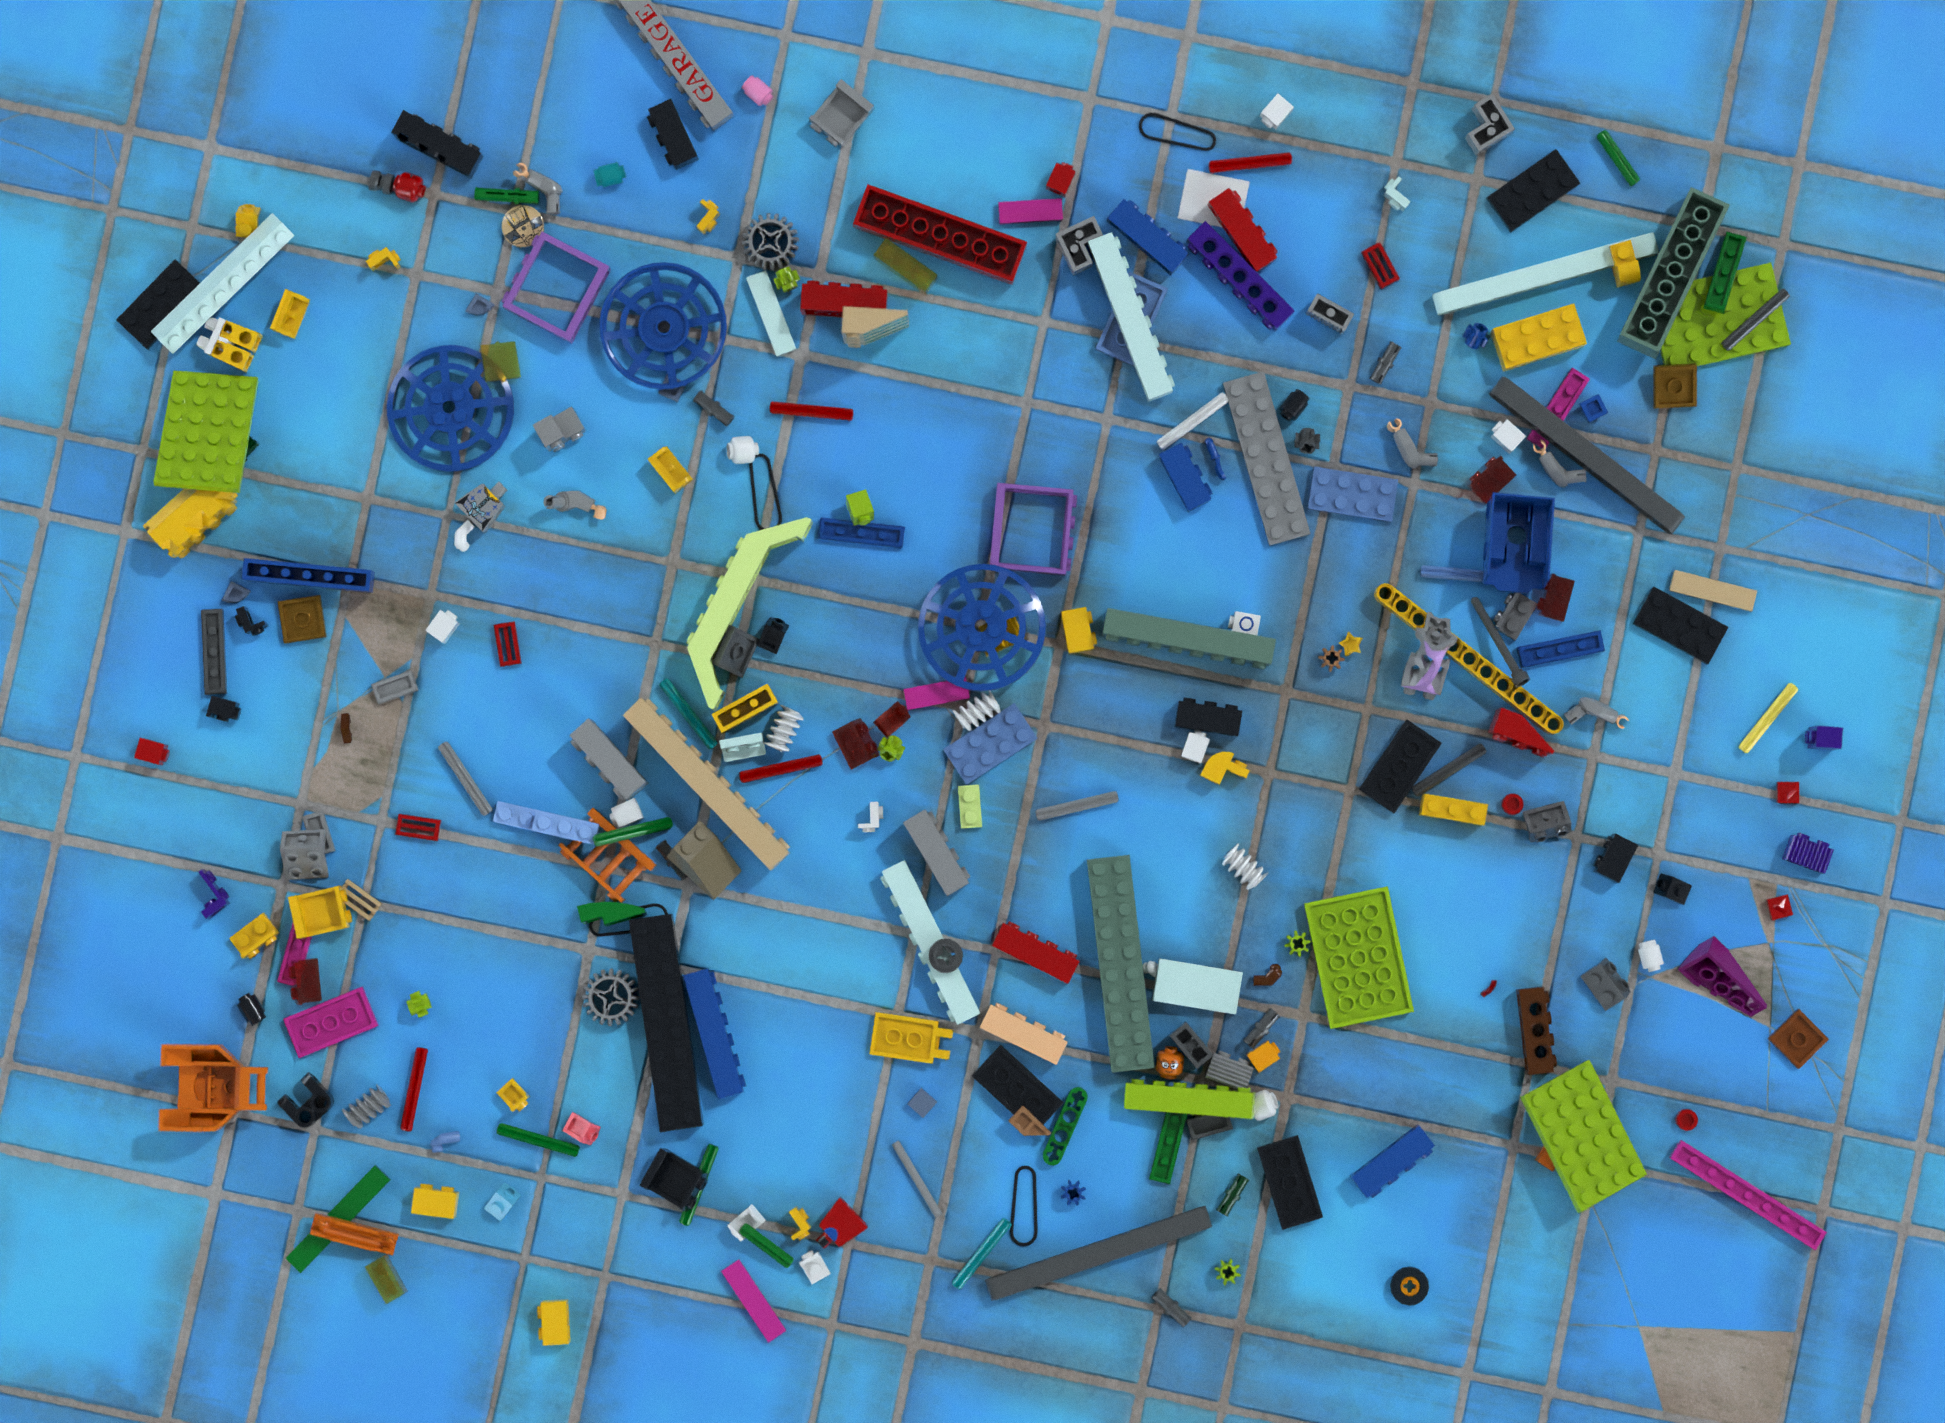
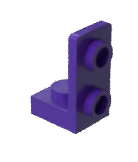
M201 869L198 873L218 898L217 900L213 898L204 905L205 909L201 911L206 919H210L230 904L228 901L229 895L223 887L219 889L215 883L217 879L210 870Z

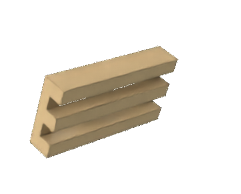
M349 879L342 886V889L346 890L347 895L367 908L371 913L367 914L349 900L345 904L371 921L383 903ZM351 886L360 894L369 899L371 902L376 904V906L373 908L368 903L359 898L357 895L348 890L347 887Z

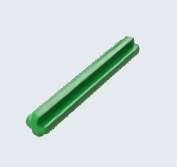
M665 817L595 834L593 836L594 845L598 847L668 830L673 827V823L670 817Z
M500 1123L497 1128L498 1135L576 1157L579 1153L580 1147L572 1143Z
M712 1144L707 1146L699 1167L708 1174L719 1150L717 1146ZM703 1190L697 1194L695 1206L691 1210L689 1209V1211L682 1212L679 1223L686 1226L691 1224Z

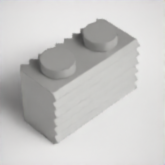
M1318 293L1306 313L1307 316L1314 317V320L1317 319L1318 322L1325 323V326H1329V328L1340 332V334L1345 332L1354 316V313Z
M1220 1050L1218 1054L1213 1053L1204 1077L1236 1089L1238 1087L1247 1088L1254 1067L1250 1066L1251 1062L1239 1058L1238 1061L1230 1059L1231 1054Z

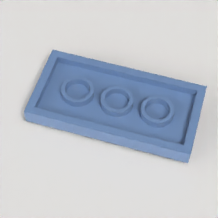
M1129 272V277L1133 276L1137 288H1134L1136 296H1141L1144 303V308H1141L1144 316L1148 315L1153 325L1168 288ZM1112 310L1095 350L1134 367Z
M1314 467L1307 509L1392 522L1398 480Z
M1013 703L943 750L967 785L1038 738L1015 703Z

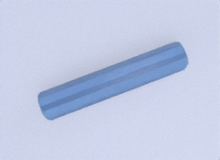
M1423 565L1420 569V576L1481 582L1483 571Z

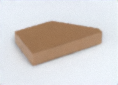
M1023 1105L1008 1120L1023 1136L1051 1134Z

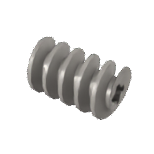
M376 1084L377 1091L372 1088L369 1089L370 1096L365 1093L362 1094L364 1101L358 1098L355 1099L356 1107L351 1103L348 1104L349 1112L342 1109L343 1114L353 1126L360 1129L363 1128V1122H370L369 1116L376 1118V1111L382 1113L384 1112L383 1106L387 1108L391 1106L388 1096L378 1084Z

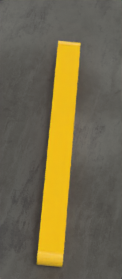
M1384 583L1376 588L1374 597L1377 602L1414 631H1416V628H1424L1427 613L1390 584ZM1381 588L1389 590L1390 597L1388 599L1380 597L1379 591ZM1398 601L1406 603L1407 609L1405 612H1399L1396 609ZM1415 614H1420L1423 617L1422 625H1416L1413 622ZM1457 637L1456 651L1451 652L1448 650L1445 655L1545 733L1556 734L1562 730L1564 723L1559 715L1523 687L1516 688L1509 676ZM1466 653L1473 656V664L1468 665L1464 662L1463 657ZM1483 666L1488 667L1491 671L1488 678H1484L1480 674V669ZM1500 679L1507 682V689L1505 691H1501L1497 687V682ZM1517 692L1524 696L1522 704H1517L1514 701V695ZM1533 706L1540 708L1541 714L1539 717H1534L1531 714ZM1550 719H1555L1558 723L1555 731L1548 728V721Z

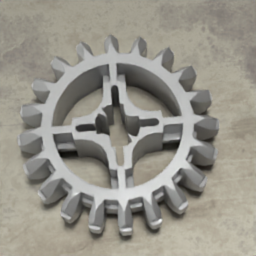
M767 213L766 220H763L762 215H758L759 223L752 219L751 223L754 227L752 228L748 225L745 227L750 234L743 233V238L748 240L743 241L742 246H749L744 250V254L752 253L748 260L753 261L756 258L754 263L756 267L762 262L763 270H766L767 264H770L771 271H774V264L778 263V267L781 269L783 268L781 261L784 260L787 265L790 264L787 256L795 258V254L791 250H798V246L793 243L799 242V238L792 237L797 234V230H790L793 226L792 222L785 225L786 217L778 221L779 214H775L774 219H771L770 213ZM777 226L781 229L770 233L763 229V227ZM758 232L763 240L759 248L755 250L753 240ZM786 233L788 244L783 252L778 243ZM766 237L771 240L776 238L774 240L775 247L771 244L765 245L767 243ZM767 251H773L778 256L774 258H766L761 256V254H764Z
M610 968L609 975H607L603 969L601 970L602 977H599L597 973L593 974L596 979L595 982L591 979L587 980L592 985L591 988L583 987V990L589 992L588 995H582V999H588L589 1001L584 1003L583 1007L590 1006L591 1009L586 1012L587 1015L594 1012L595 1015L592 1020L596 1021L598 1017H601V1025L605 1023V1019H608V1026H612L613 1019H615L617 1025H620V1017L625 1022L628 1021L626 1013L633 1016L635 1013L630 1008H638L639 1006L633 1003V1000L640 999V996H633V992L639 991V988H631L635 980H631L628 983L626 980L629 978V974H625L623 978L620 977L622 970H618L617 974L614 975V969ZM613 979V983L607 991L596 989L604 980ZM619 982L626 988L628 1000L618 994ZM610 991H613V996L619 1000H616L615 1002L612 1001V1003L608 1005V998L604 995H601V993L610 994ZM594 995L600 997L604 1002L602 1012L594 1003ZM614 1004L626 1006L620 1013L608 1015Z

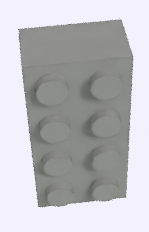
M588 718L569 735L572 738L570 743L578 751L581 752L583 750L587 755L584 757L585 760L592 767L595 768L597 766L601 770L598 774L606 783L609 784L611 782L615 786L613 791L620 799H632L649 784L593 720Z
M923 810L903 822L947 896L969 884L967 879L970 878V875L964 866L962 868L959 867L956 861L960 858L954 848L949 850L946 842L949 840L943 830L938 831L934 824L938 822L931 811L927 813L926 810Z

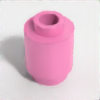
M753 75L741 87L744 90V94L758 106L762 104L766 106L773 98V90L761 79L755 78Z

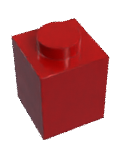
M1056 162L1046 184V189L1065 198L1075 177L1076 171L1073 170V166L1065 162L1061 164Z
M139 738L134 758L163 766V762L168 760L170 750L167 749L168 745Z

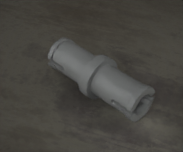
M1390 341L1383 356L1378 358L1377 361L1379 363L1369 379L1381 385L1389 369L1393 368V362L1402 347Z
M702 390L697 393L693 400L705 409L709 416L713 415L726 427L735 417L721 407L720 402L712 400Z
M1270 1008L1264 1017L1254 1024L1255 1027L1243 1041L1250 1048L1254 1049L1263 1036H1267L1270 1033L1268 1030L1281 1016Z
M1161 1288L1153 1294L1152 1299L1165 1310L1164 1313L1167 1316L1171 1315L1181 1327L1186 1326L1192 1319L1191 1316L1178 1306L1179 1303L1176 1300L1173 1301Z

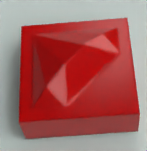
M1776 782L1777 803H1799V782Z
M1788 894L1766 899L1771 920L1793 915Z

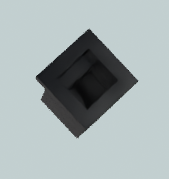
M211 696L206 716L214 718L216 714V719L228 722L229 718L238 720L241 714L240 703Z

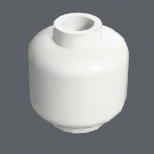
M750 436L733 437L726 446L727 457L734 464L752 463L755 455L759 454L758 443H754Z
M1267 1090L1257 1092L1255 1094L1254 1118L1257 1121H1262L1274 1116L1276 1109L1279 1108L1274 1093H1270Z

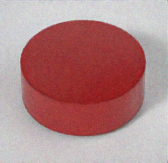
M1508 794L1501 802L1503 811L1509 815L1520 813L1524 805L1522 798L1517 794Z
M1683 1109L1677 1113L1675 1121L1680 1129L1690 1131L1697 1126L1698 1117L1694 1111Z

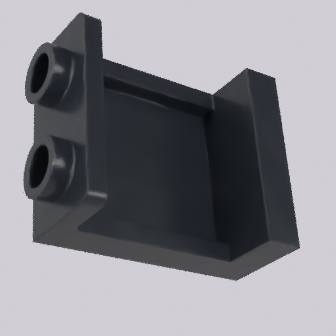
M660 1148L639 1186L653 1191L678 1206L681 1211H689V1209L691 1210L697 1202L696 1196L699 1191L705 1188L708 1182L706 1178L709 1174L670 1150Z

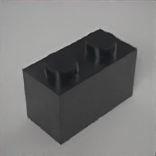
M1615 833L1611 837L1607 836L1602 846L1605 849L1602 855L1596 857L1593 863L1595 867L1593 872L1615 883H1620L1638 845Z

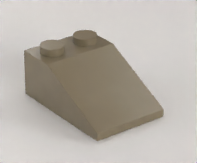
M701 821L676 844L667 856L672 863L713 900L742 871L718 837Z

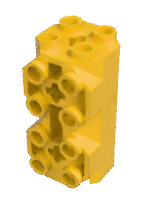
M183 489L149 519L143 527L147 529V533L163 550L167 549L169 551L168 555L170 557L182 559L190 552L189 548L193 544L198 545L206 538L204 532L207 529L215 530L222 523L220 520L224 516H230L237 510L235 505L237 500L235 498L238 495L233 492Z

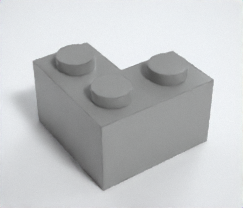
M1493 93L1474 104L1472 111L1481 126L1469 132L1465 139L1477 156L1511 135L1515 130Z
M1094 216L1055 235V239L1073 276L1093 266L1086 246H1088V241L1103 236Z
M572 406L554 417L549 415L533 424L534 429L549 452L561 450L565 447L564 443L569 440L574 442L584 436L583 432L586 431Z

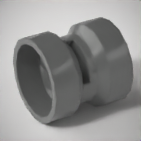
M373 170L368 189L375 192L380 190L383 194L390 195L393 190L395 175L389 173L384 175L380 171Z

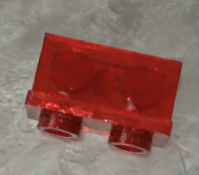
M1501 455L1497 459L1493 456L1485 464L1487 468L1482 473L1477 471L1469 479L1472 483L1468 487L1484 504L1488 502L1493 492L1498 493L1516 476V473L1502 460L1504 458Z
M1551 573L1550 580L1544 588V596L1538 600L1536 610H1540L1538 616L1564 622L1575 581Z
M861 718L851 721L832 732L851 770L879 756L877 744L871 739L868 727Z
M318 958L291 961V966L288 967L289 978L293 979V987L290 988L291 999L295 1000L297 1005L322 1001Z

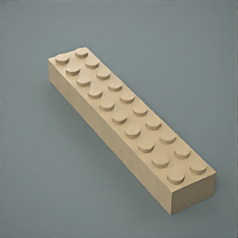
M640 698L623 716L767 868L772 871L790 854L788 851L790 846L783 838L777 839L773 835L776 831L767 822L763 824L758 819L761 815L753 807L748 809L745 806V798L738 791L733 793L729 789L731 784L722 775L718 777L714 773L717 769L708 760L704 762L700 758L702 753L694 745L689 747L685 743L687 740L685 735L680 730L674 731L670 727L673 723L664 714L660 716L656 712L658 707L650 699L644 700Z

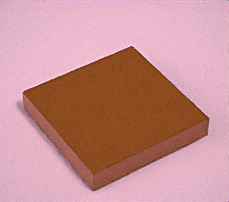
M1797 1009L1767 1038L1797 1069H1800L1829 1040L1800 1009Z

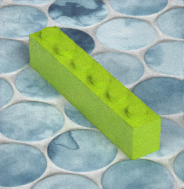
M1131 1079V1083L1128 1082L1125 1085L1124 1109L1246 1119L1254 1118L1256 1092H1250L1251 1088L1238 1087L1237 1091H1231L1229 1086L1216 1085V1089H1208L1207 1084H1195V1088L1186 1087L1187 1083L1174 1082V1086L1165 1085V1081L1153 1080L1152 1084H1144L1143 1079Z

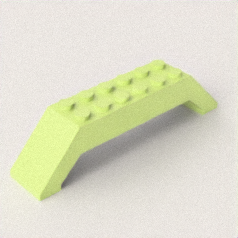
M807 517L752 532L746 534L745 538L741 537L735 547L737 549L735 557L731 556L726 564L728 570L725 576L721 575L716 583L718 588L716 594L710 595L706 603L708 607L706 613L700 614L696 622L698 625L696 632H691L686 641L689 645L687 648L710 709L716 711L725 695V692L720 689L715 668L712 664L729 625L732 626L771 549L797 540L804 542L813 525L811 519Z

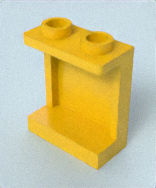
M341 886L288 897L297 939L350 928L352 916L350 910H346L347 893Z

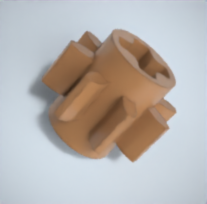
M1334 645L1330 647V651L1323 648L1324 655L1318 657V659L1323 660L1321 668L1327 666L1329 667V672L1332 671L1334 666L1340 669L1339 661H1345L1339 655L1342 649L1335 651ZM1333 653V657L1337 658V661H1334L1332 664H1330L1329 660H1326V657Z

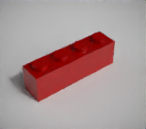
M1228 188L1210 200L1207 206L1245 261L1258 273L1277 259L1276 254L1278 252L1271 242L1268 244L1264 236L1266 234L1261 226L1254 224L1252 221L1254 217L1250 210L1243 208L1240 203L1242 199L1235 190L1232 192Z
M1010 921L1008 924H1002L992 944L993 947L1069 984L1080 962L1076 959V954L1068 950L1063 953L1057 950L1058 945L1048 940L1046 943L1038 940V935L1027 931L1025 934L1019 931L1020 926Z

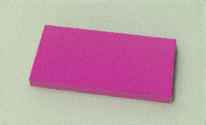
M363 986L283 1019L298 1058L379 1026Z

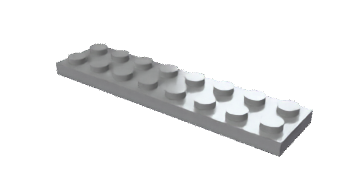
M1264 371L1224 382V391L1229 400V408L1269 546L1310 535Z

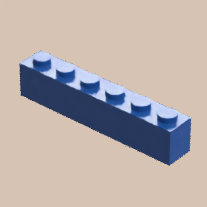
M244 558L242 580L249 582L373 593L375 572L372 570Z
M709 968L683 975L718 1099L744 1092L743 1087H746L744 1075H739L737 1067L740 1066L738 1055L733 1054L731 1046L735 1044L732 1034H728L726 1030V1025H729L726 1013H722L720 1005L723 1002L720 992L716 993L714 984H717L714 971L710 972Z

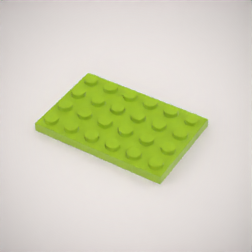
M1771 262L1737 270L1724 314L1703 309L1713 276L1694 280L1660 351L1664 365L1696 363L1698 367L1791 345L1782 305L1731 350L1727 351L1721 344L1723 340L1778 292Z
M173 370L153 481L154 486L240 493L259 383L258 377Z
M1388 886L1304 903L1330 1029L1414 1012Z
M1590 1059L1520 1097L1577 1213L1585 1211L1647 1175Z

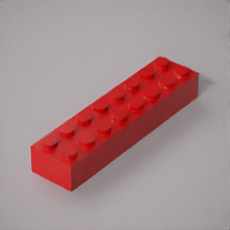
M867 184L853 222V227L1010 285H1013L1027 247V242L869 184Z

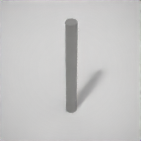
M896 1141L892 1144L894 1150L934 1217H939L943 1213L900 1141Z

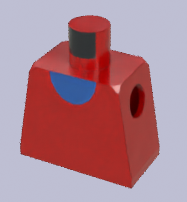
M840 1196L820 1222L819 1226L824 1232L816 1241L824 1249L832 1241L840 1247L866 1230L868 1225Z

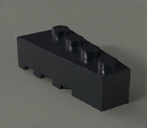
M405 110L402 111L391 132L398 141L471 179L483 158V155L479 152V147L471 143L466 145L461 142L462 139L452 133L448 135L435 124L430 125L420 116L412 115Z

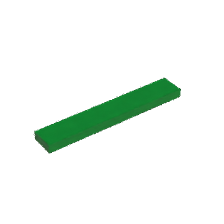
M375 1165L327 1215L352 1221L391 1179ZM309 1233L285 1259L302 1273L332 1241L310 1235Z

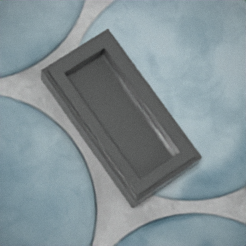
M1200 1115L1186 1119L1191 1140L1233 1129L1230 1117Z

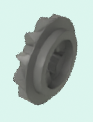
M940 939L929 950L930 964L935 970L942 973L953 972L960 966L963 959L961 947L951 939ZM943 946H945L948 953H955V955L949 957V965L946 964L944 959L936 958L943 954Z

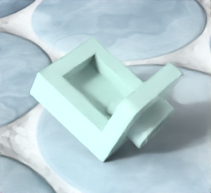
M1399 176L1396 180L1391 179L1384 187L1387 190L1384 196L1395 210L1401 209L1404 211L1410 201L1395 189L1402 180Z

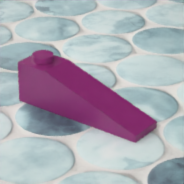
M1715 936L1699 944L1678 967V970L1692 984L1698 987L1702 985L1709 989L1710 994L1713 996L1719 995L1728 1000L1729 1005L1751 1017L1767 1008V1004L1733 955Z

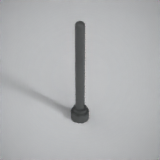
M1473 597L1471 603L1511 670V680L1516 688L1523 686L1530 681V677L1526 671L1519 669L1479 598Z

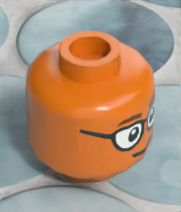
M1166 1046L1164 1050H1160L1157 1053L1155 1069L1160 1074V1077L1176 1079L1178 1075L1182 1074L1184 1055L1178 1051L1177 1047Z

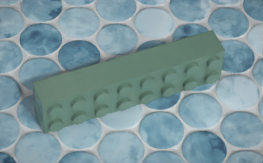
M1690 188L1617 342L1649 357L1657 358L1730 204L1697 189Z
M1111 608L1106 610L1102 636H1106V640L1111 642H1118L1119 639L1127 640L1126 644L1139 646L1140 643L1148 644L1147 648L1160 650L1161 647L1169 648L1168 652L1176 654L1187 651L1190 652L1189 656L1202 658L1203 655L1211 656L1210 660L1223 662L1225 658L1230 659L1231 664L1242 666L1247 662L1252 663V667L1257 669H1265L1266 666L1269 667L1272 664L1276 643L1274 638Z

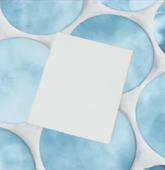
M1188 169L1178 219L1198 223L1206 221L1209 225L1222 227L1207 206L1208 202L1230 188L1232 192L1235 190L1242 199L1240 203L1244 208L1250 182Z

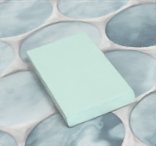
M1159 958L1152 1001L1236 1014L1243 972Z

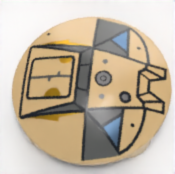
M527 205L515 206L505 214L502 220L503 235L509 243L516 247H529L535 236H540L541 232H544L543 218L533 207Z

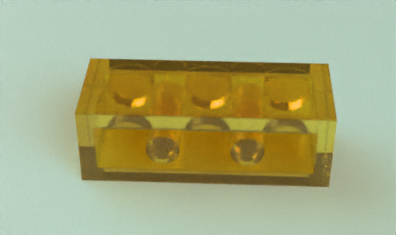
M885 238L874 253L876 261L924 295L928 293L938 279L936 273L887 238Z

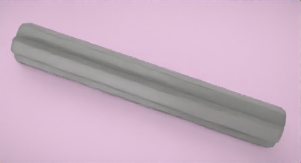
M444 742L439 745V751L481 814L486 816L491 813L492 807L450 744Z
M1113 791L1037 809L1035 813L1037 820L1040 821L1116 803L1119 801L1117 792Z

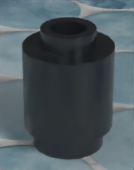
M1296 389L1289 394L1279 407L1281 410L1280 415L1287 421H1291V419L1296 421L1308 406L1307 402L1310 398L1301 390Z
M247 993L238 999L240 1003L237 1004V1007L247 1023L250 1022L253 1026L266 1018L265 1009L255 994L251 996L250 993Z

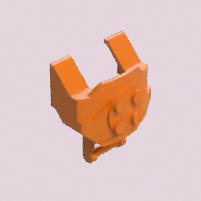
M161 1044V1066H179L178 1109H159V1131H218L241 1110H267V1104H265V1082L268 1067L243 1066L223 1044ZM250 1074H257L256 1103H249Z

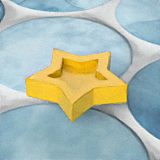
M1348 632L1346 639L1339 642L1344 647L1345 656L1353 652L1361 653L1359 645L1363 638L1354 637Z

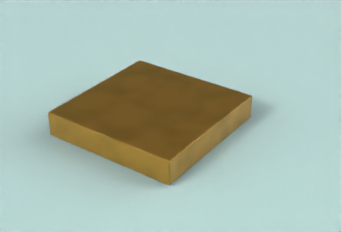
M1696 363L1653 366L1654 409L1697 407Z
M321 595L278 601L284 644L327 637Z

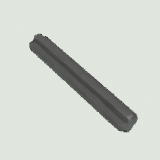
M1784 288L1777 292L1722 341L1721 344L1727 351L1731 350L1790 297L1789 293Z
M1482 744L1476 745L1415 784L1411 788L1415 796H1420L1486 754L1485 747Z

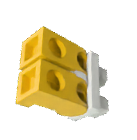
M220 317L219 319L210 318L207 320L204 328L213 331L210 339L201 335L196 345L204 350V353L247 373L254 355L234 346V344L256 353L263 336L258 332Z

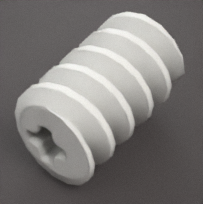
M989 691V695L981 692L982 700L975 696L974 705L967 701V709L959 706L960 713L953 710L963 728L972 731L971 724L978 727V719L985 723L986 714L992 718V710H995L997 713L1001 712L1000 706L991 691Z
M780 705L785 711L777 712L781 719H774L773 721L777 727H770L774 735L768 734L766 736L771 742H764L763 744L781 752H789L790 749L786 746V743L793 744L789 736H796L797 733L793 728H800L796 720H803L804 718L800 713Z
M1238 843L1225 855L1222 865L1230 864L1229 872L1236 869L1234 877L1237 878L1242 875L1240 883L1243 884L1248 881L1246 889L1249 890L1253 887L1255 888L1268 875V872L1262 875L1261 873L1264 869L1262 866L1255 869L1258 862L1255 860L1249 863L1251 855L1243 857L1245 849L1237 851Z

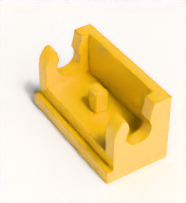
M285 289L270 329L295 339L310 299Z
M667 446L662 447L648 458V461L675 494L693 480Z

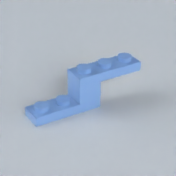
M497 801L493 822L593 845V836L598 834L600 825Z

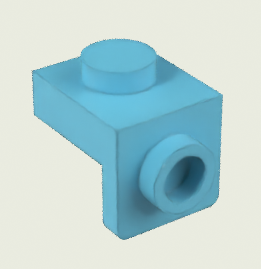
M503 1183L484 1209L499 1221H502L521 1194L507 1183Z

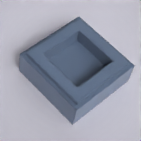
M666 375L663 384L669 383L668 375ZM686 386L659 390L658 394L678 403Z
M921 1088L908 1102V1105L924 1118L937 1101Z

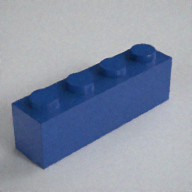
M1123 199L1109 215L1107 222L1167 273L1172 275L1188 257L1189 253L1186 251L1188 248L1180 241L1175 242L1170 238L1171 234L1165 228L1161 227L1159 229L1154 224L1155 220L1151 216L1141 214L1138 211L1139 207L1133 201L1129 200L1127 202Z
M1417 1124L1351 1174L1350 1177L1366 1198L1369 1196L1373 1198L1382 1191L1381 1187L1383 1185L1394 1183L1399 1178L1398 1174L1400 1172L1411 1170L1416 1165L1415 1161L1417 1159L1428 1157L1433 1152L1432 1148L1435 1145L1420 1125Z

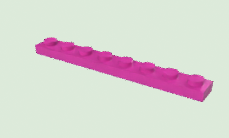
M1682 1140L1679 1141L1669 1157L1815 1251L1827 1233Z

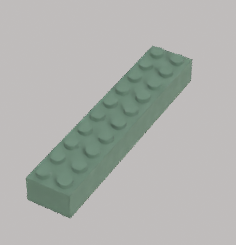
M1130 855L1088 859L1086 861L1111 1072L1155 1068Z

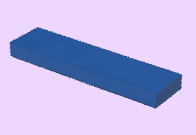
M820 518L818 539L903 548L905 527L876 523L854 526L852 521Z
M1601 630L1517 647L1521 668L1605 651Z

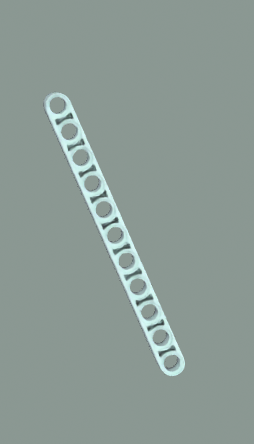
M1654 232L1437 292L1432 295L1438 316L1614 267L1609 246L1631 240L1636 260L1659 254V249Z

